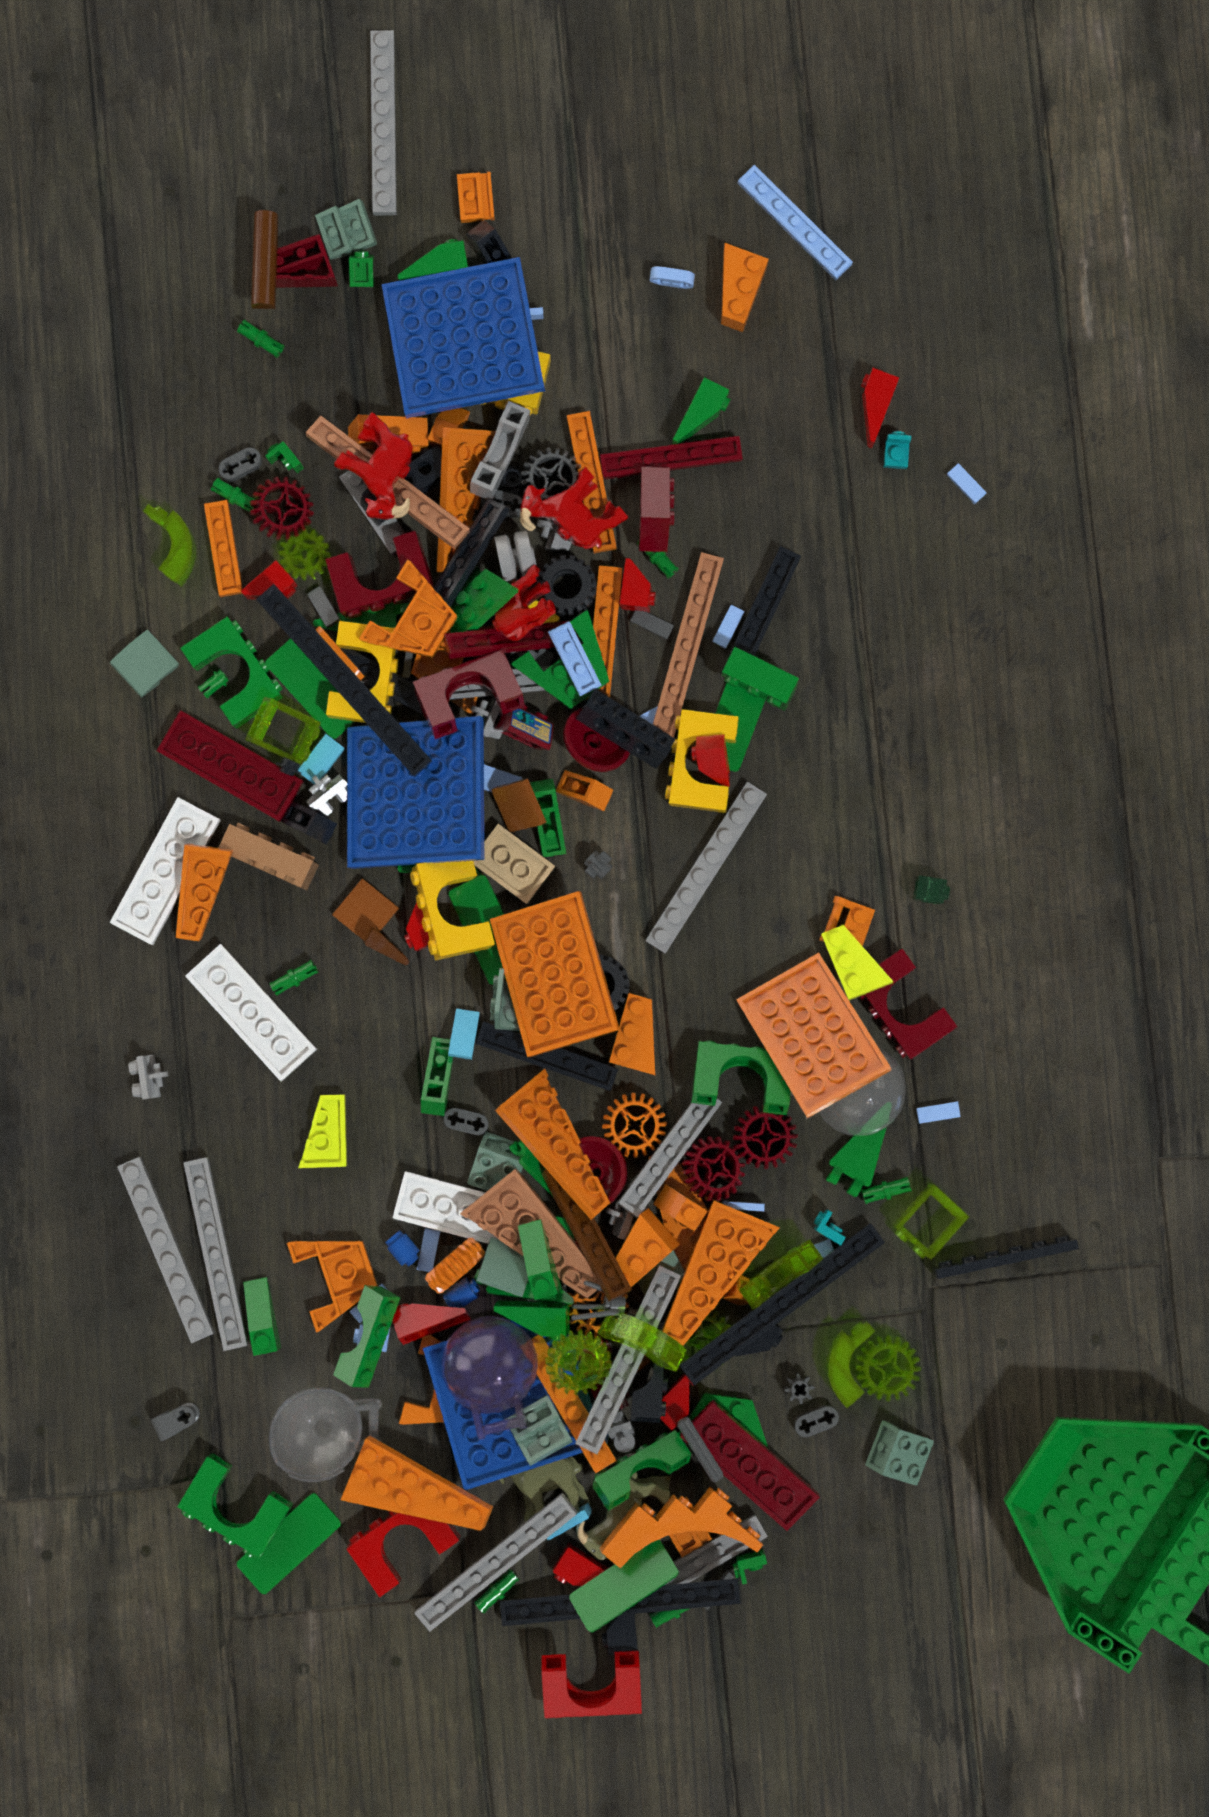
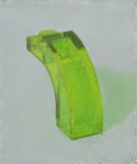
M148 504L143 510L145 515L168 531L171 538L170 552L158 569L163 575L182 587L190 576L196 559V545L192 532L174 510L167 517L168 513L158 505L154 508Z
M808 1239L756 1273L739 1291L751 1308L755 1309L784 1285L809 1272L823 1260V1257L811 1240Z
M621 1313L619 1316H606L598 1331L601 1337L630 1346L646 1355L657 1366L677 1371L687 1351L680 1343L666 1333L624 1313Z
M867 1321L864 1324L859 1322L851 1329L850 1332L852 1334L849 1337L841 1330L833 1340L827 1355L826 1371L830 1386L846 1408L865 1393L853 1379L849 1363L854 1350L875 1332Z

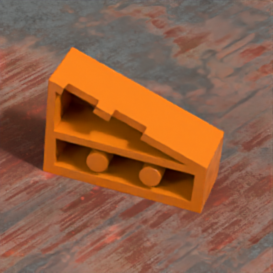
M727 243L724 244L721 325L743 332L766 272L769 259Z
M358 414L348 426V436L368 452L374 454L378 448L376 443L358 440V435L364 428L363 423L369 415ZM377 415L393 434L397 436L403 433L409 435L408 440L413 446L412 455L420 454L421 451L428 447L427 418Z
M629 993L619 1025L620 1030L617 1032L609 1062L655 1075L652 999Z
M648 1208L639 1215L616 1260L630 1287H632L680 1244Z

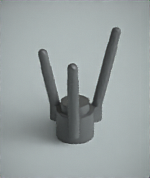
M584 1281V1285L603 1292L599 1284ZM625 1295L608 1302L605 1296L603 1304H573V1309H603L604 1311L573 1315L571 1318L572 1320L623 1315L626 1305Z

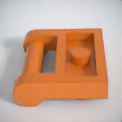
M834 896L832 902L834 906L825 932L836 928L843 907L848 908L849 912L844 926L863 946L875 910L845 898ZM820 936L819 941L824 942L822 936Z

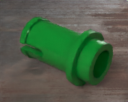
M221 669L214 671V675L198 686L201 692L210 686V689L203 693L206 698H209L223 685L227 686L229 679Z

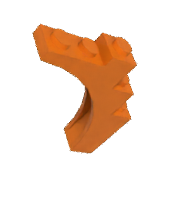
M709 1487L692 1509L693 1504L681 1495L678 1498L673 1494L655 1517L653 1515L656 1512L645 1503L641 1506L636 1502L600 1546V1551L621 1568L635 1553L648 1544L665 1536L682 1532L706 1531L726 1535L744 1543L756 1552L761 1549L763 1544L759 1540L761 1535L750 1526L748 1529L744 1528L740 1524L742 1519L734 1512L730 1511L729 1514L727 1513L732 1507L727 1501L730 1497L720 1488L715 1491L712 1487Z

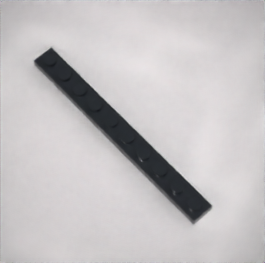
M275 584L256 599L414 777L433 762Z
M869 1223L842 1243L841 1246L827 1254L679 1365L680 1369L692 1386L696 1385L885 1243L874 1226Z
M739 1578L664 1585L620 1615L741 1604ZM570 1594L500 1601L502 1626L581 1618L569 1599Z

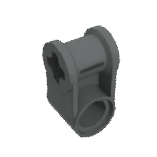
M188 1402L150 1419L160 1442L178 1434L195 1423L200 1417V1410L196 1404ZM188 1412H189V1413L191 1414V1416H190L189 1418H188V1417H186V1418L183 1417V1414H184V1413H188Z

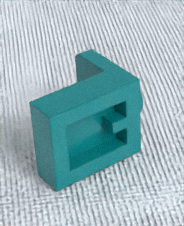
M895 431L887 435L883 468H908L910 435H906L905 432Z
M828 1209L824 1213L820 1211L813 1222L816 1225L814 1230L841 1246L846 1238L841 1235L843 1230L832 1223L829 1226L826 1225L833 1212Z

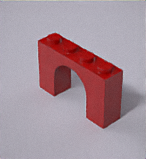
M389 1511L390 1515L384 1520L379 1517L369 1525L370 1530L364 1534L360 1531L349 1539L350 1544L346 1550L380 1598L401 1581L400 1575L384 1551V1537L392 1528L404 1524L419 1528L440 1555L460 1540L461 1536L454 1525Z
M639 1651L615 1652L614 1680L606 1688L598 1691L578 1689L569 1681L566 1654L542 1655L544 1718L642 1714Z

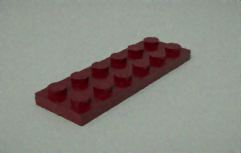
M181 710L156 750L281 822L304 782L294 775L292 777L281 772L279 766Z
M714 1400L692 1420V1424L719 1465L723 1475L786 1531L820 1498L816 1490ZM680 1433V1437L688 1444L683 1434Z

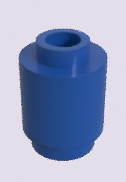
M400 1230L385 1242L388 1245L387 1249L401 1266L406 1263L409 1267L420 1258L417 1255L420 1251L406 1233L403 1234Z
M465 1277L448 1288L447 1292L443 1294V1298L448 1307L463 1308L479 1297L477 1292L480 1291V1288L473 1278L469 1280Z

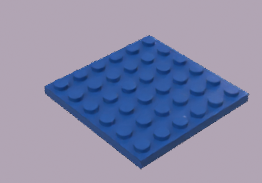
M520 257L382 284L406 418L545 391Z
M483 717L455 718L458 731L438 739L434 738L427 721L399 723L433 761L416 777L409 772L369 726L347 727V868L356 869L416 865L419 863L485 860Z
M512 1320L423 1348L464 1490L583 1453L580 1447L575 1444L576 1440L556 1407L555 1409L573 1441L572 1443L530 1466L505 1419L547 1396L548 1393L520 1347L538 1334ZM570 1332L561 1340H550L548 1337L543 1336L587 1412L590 1413L592 1403L578 1358L574 1353L575 1348Z

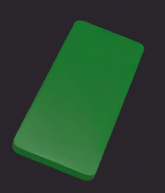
M291 638L266 660L265 664L332 739L339 737L347 727H350L355 722L329 718L326 715L329 691H338Z
M726 683L715 714L738 716L736 743L726 742L730 771L737 772L741 767L765 700L748 694L745 689L738 685L734 687Z
M480 875L450 890L449 897L463 927L489 921L495 945L489 949L476 951L475 954L489 984L493 985L494 975L499 976V968H503L490 919L504 915V912L488 877Z
M312 1493L285 1517L265 1553L260 1558H252L245 1554L238 1560L237 1567L261 1594H267L340 1527L341 1520L317 1493Z
M659 1539L635 1553L621 1568L614 1564L572 1592L569 1599L589 1632H595L679 1575V1570Z

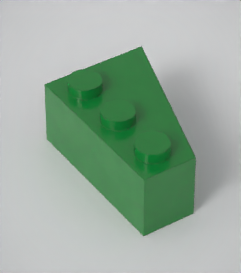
M734 647L722 671V677L725 678L724 681L734 687L738 685L745 689L748 694L759 697L783 711L786 710L798 687V677Z

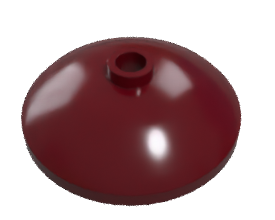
M581 708L573 712L567 719L563 731L564 742L570 755L579 764L593 771L608 772L619 768L627 760L630 753L576 720Z
M595 1136L580 1138V1148L584 1155L587 1154L590 1160L589 1166L594 1176H596L595 1171L597 1169L601 1171L598 1179L607 1195L609 1204H611L621 1194L626 1183L627 1167L625 1159L618 1147L605 1138Z

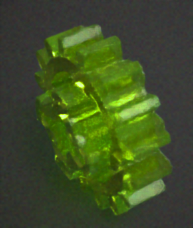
M307 529L302 530V534H299V536H290L287 543H280L284 548L283 551H278L279 556L284 557L280 563L282 566L287 565L285 568L287 573L293 571L292 576L295 579L299 575H301L303 581H306L307 575L315 579V572L323 574L321 567H327L325 558H330L331 554L325 550L329 548L328 543L322 544L324 541L322 535L316 538L317 533L315 530H312L310 534H308ZM304 540H310L314 543L310 545L305 543ZM296 544L293 552H290L292 546ZM303 550L307 552V558L305 559L302 557ZM320 556L318 562L313 565L316 557ZM293 564L303 565L305 569L297 568Z

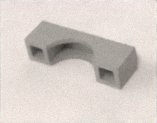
M508 401L499 420L491 446L473 475L470 483V493L486 500L488 498L493 500L529 423V409Z

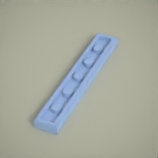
M755 165L738 180L737 184L835 281L852 265L853 262Z

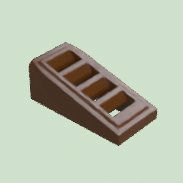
M370 927L363 940V944L405 966L408 965L410 962L408 958L376 928Z

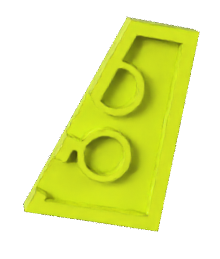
M844 925L821 934L848 1000L893 983L892 979Z
M345 1094L320 1095L299 1168L346 1167Z

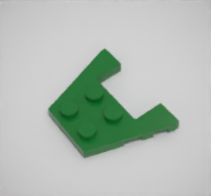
M586 610L570 621L575 633L583 642L581 645L602 685L596 688L599 690L610 681L589 612ZM529 651L511 663L516 670L542 687L569 709L585 700L594 691L592 690L579 696L561 659L545 671L540 668Z

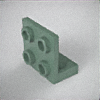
M499 968V976L494 975L493 980L494 991L493 998H491L490 1020L495 1021V1029L520 1031L507 982H505L504 968Z
M485 1132L467 1183L488 1191L514 1169L517 1168L521 1173L523 1167L519 1164L520 1157L514 1155L509 1148L514 1141Z
M882 1420L865 1466L883 1476L918 1485L934 1441L930 1438L902 1430L890 1422Z

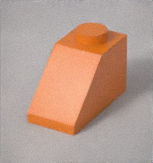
M462 408L442 411L436 417L429 434L428 441L430 446L433 448L437 445L442 451L443 427L463 429L470 411Z
M565 770L556 792L586 806L605 811L613 789L595 779Z
M667 1184L664 1185L653 1205L693 1231L697 1229L707 1213L706 1208Z

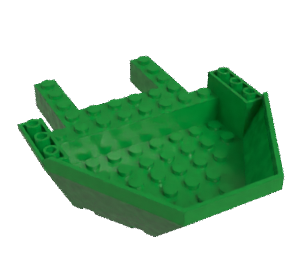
M1056 1417L1003 1501L1066 1632L1128 1674H1130L1142 1655L1138 1648L1151 1627L1209 1666V1634L1187 1620L1188 1615L1209 1584V1430L1197 1423Z

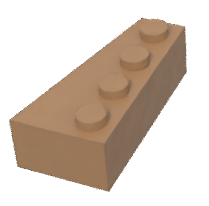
M237 823L236 827L229 824L219 848L233 850L231 857L308 890L319 866L314 862L315 857L304 852L301 855L292 852L293 847L280 842L279 846L271 843L272 838L260 832L258 836L249 833L251 828Z

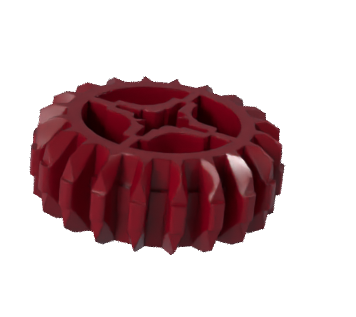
M278 476L274 478L273 483L267 479L265 486L262 484L258 485L257 489L259 492L254 491L252 497L255 500L250 501V506L255 508L250 511V515L257 516L253 520V524H262L258 529L259 532L267 529V537L275 533V539L280 540L283 534L284 539L288 541L290 534L297 538L299 532L304 533L306 531L304 525L309 526L311 524V520L308 517H312L314 512L309 509L314 504L311 501H306L311 495L310 493L303 495L302 492L305 489L303 485L298 489L295 487L297 481L293 480L289 484L288 477H284L281 483ZM280 492L278 500L264 501L265 497L270 493ZM289 495L296 500L298 505L290 502ZM281 502L283 505V509L285 510L282 516V512H280L281 509L278 507ZM264 510L274 516L275 523L267 517ZM299 516L296 523L283 526L286 517Z
M763 1105L762 1112H759L757 1106H753L755 1114L751 1115L746 1110L744 1113L748 1119L745 1121L741 1117L738 1118V1121L743 1123L742 1128L734 1126V1130L741 1131L740 1135H733L734 1140L741 1141V1143L734 1146L737 1149L743 1147L744 1150L739 1153L742 1157L746 1154L749 1155L746 1159L747 1164H750L755 1159V1168H759L760 1162H763L764 1169H768V1162L771 1161L773 1167L776 1168L778 1167L776 1159L779 1158L782 1163H785L786 1159L782 1155L784 1153L790 1157L793 1155L787 1149L789 1146L792 1148L797 1146V1144L790 1142V1138H798L797 1134H790V1130H794L796 1125H787L792 1119L790 1116L783 1120V1115L764 1113ZM761 1117L759 1131L746 1134L749 1125ZM768 1117L777 1120L783 1127L784 1133L772 1132ZM765 1129L768 1130V1134L771 1133L772 1136H777L767 1139L766 1149L762 1139L753 1138V1136L762 1135ZM784 1140L781 1149L774 1155L769 1156L770 1145L774 1141ZM746 1141L759 1142L762 1156L755 1155L748 1148Z
M708 1136L705 1141L702 1138L697 1140V1145L691 1144L690 1149L692 1152H685L684 1155L689 1160L682 1161L681 1164L686 1166L687 1169L681 1171V1174H688L689 1178L685 1179L684 1183H692L689 1189L690 1192L698 1189V1198L705 1194L706 1201H710L712 1198L715 1201H720L721 1196L727 1199L730 1197V1193L734 1194L737 1192L735 1186L742 1185V1181L738 1177L745 1176V1173L740 1171V1168L745 1167L746 1164L739 1163L738 1159L742 1158L741 1154L736 1155L734 1153L737 1150L736 1146L729 1148V1140H725L722 1143L721 1137H716L713 1140L712 1136ZM705 1150L717 1151V1154L712 1159L700 1157ZM725 1158L728 1162L729 1170L724 1165ZM714 1164L716 1166L714 1169H717V1172L712 1174L710 1165ZM697 1167L702 1170V1179L699 1177ZM715 1178L726 1180V1183L720 1188L709 1186L711 1182H714Z

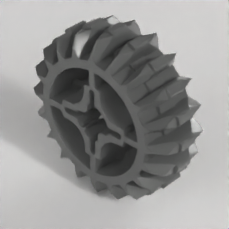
M548 447L545 451L546 455L541 450L537 451L538 459L531 455L529 457L531 463L525 462L523 466L527 471L521 472V477L525 478L521 481V486L533 485L537 488L534 484L533 474L538 476V479L544 484L543 488H545L544 493L540 496L542 501L551 497L548 495L553 490L562 492L570 488L578 479L579 472H577V469H580L581 465H573L576 460L575 456L567 459L568 451H564L562 456L559 455V448H556L553 454ZM545 463H556L551 469L538 468ZM563 467L570 475L571 485L566 483L567 480L561 476ZM557 471L556 481H553V483L550 484L549 488H547L549 478L554 476L555 472Z

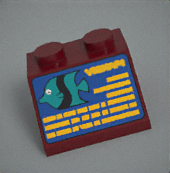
M527 706L503 715L501 713L494 730L535 750H550L554 724L547 721V716L539 712L532 714L526 711Z

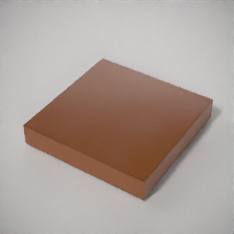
M528 778L491 789L509 832L536 827L546 823Z
M362 878L332 915L364 940L371 926L381 932L400 908Z

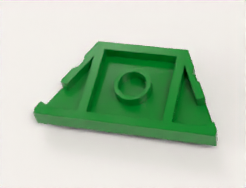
M485 568L455 598L453 611L457 615V619L451 627L450 633L478 630L519 592L518 588Z
M704 1393L688 1416L692 1422L714 1400L768 1448L752 1399Z

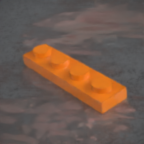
M228 500L205 503L204 508L219 596L225 597L242 594L241 590L243 587Z

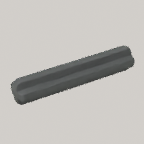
M689 1417L680 1419L677 1422L678 1428L711 1481L717 1482L722 1479V1470Z

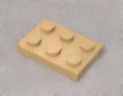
M497 824L484 842L485 860L474 861V865L526 904L529 903L555 868V865L499 824Z

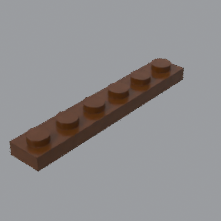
M544 1170L542 1176L608 1302L629 1293L632 1289L595 1219L590 1220L547 1170Z

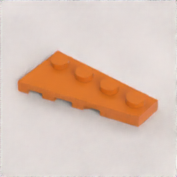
M194 844L184 845L176 938L200 941L202 939L233 850Z

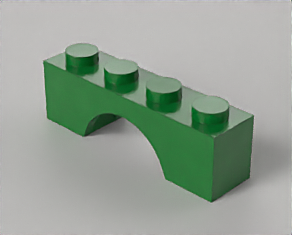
M364 1285L357 1305L363 1320V1334L354 1350L340 1354L333 1374L335 1377L351 1387L369 1388L400 1297L381 1286Z
M676 1430L669 1434L668 1432L662 1433L656 1438V1442L649 1446L648 1444L642 1445L636 1450V1454L629 1458L627 1456L622 1457L615 1463L616 1466L609 1470L604 1468L595 1475L593 1489L608 1511L629 1499L631 1491L629 1480L638 1470L654 1467L671 1474L689 1463L691 1452Z

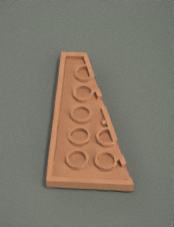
M517 1168L460 1213V1215L478 1224L483 1230H487L499 1238L501 1242L522 1256L523 1251L518 1225L542 1219L559 1279L586 1298L597 1291L592 1287L584 1285V1281L599 1283L582 1250Z

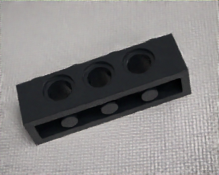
M437 445L433 448L427 447L418 455L419 457L408 465L410 471L404 478L424 494L441 483L442 451ZM422 467H426L431 472L427 475L421 474L418 470ZM368 488L362 493L361 506L365 511L368 508V504L365 501L366 498L373 501L377 500ZM371 518L377 527L386 521L385 519Z
M597 689L591 693L576 717V720L655 769L667 757L675 741V738Z

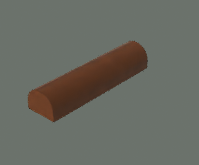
M269 210L254 212L252 309H276L279 216L276 212Z

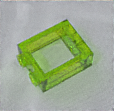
M264 697L245 741L281 758L290 759L302 766L303 762H306L309 758V748L312 742L317 739L320 733L319 726L321 722L272 698ZM276 710L306 724L292 755L263 742Z
M930 1183L892 1226L897 1229L894 1234L904 1243L909 1240L914 1245L912 1250L922 1259L925 1256L932 1259L965 1223L969 1216L939 1188ZM931 1196L955 1219L927 1249L903 1225L926 1199Z

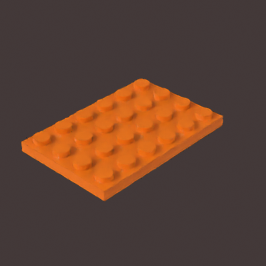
M580 891L490 919L527 1057L536 1056L620 1030L583 896Z
M819 953L736 999L807 1118L891 1071L887 1060Z

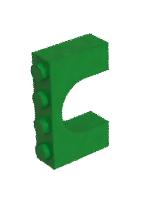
M227 616L180 649L196 671L226 654L238 655L246 660L250 670V677L246 687L239 694L220 706L232 726L237 729L282 699L283 696L280 694V691L283 688L276 678L270 679L266 673L269 671V668L262 658L257 660L253 654L257 650L249 639L245 641L240 635L244 631L236 620L232 622Z
M699 1041L691 1103L715 1106L721 1074L729 1068L743 1066L757 1072L764 1082L763 1112L787 1115L791 1091L766 1050L761 1047L747 1048L741 1047L738 1044L724 1045L717 1044L714 1041Z
M212 1453L205 1459L177 1507L182 1510L181 1513L185 1517L192 1520L195 1518L202 1522V1527L210 1532L216 1531L223 1535L222 1539L225 1542L242 1547V1551L252 1558H260L265 1553L294 1503L272 1491L252 1521L239 1524L227 1520L218 1509L217 1493L232 1465Z

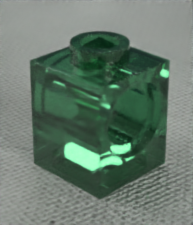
M921 875L916 877L913 894L914 901L941 905L944 904V900H948L950 886H947V880Z

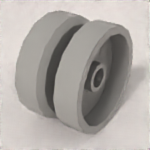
M527 530L515 532L514 541L516 548H511L509 537L506 534L494 537L502 577L509 584L518 580L517 570L521 571V576L523 577L531 566L536 565L533 546L530 545Z

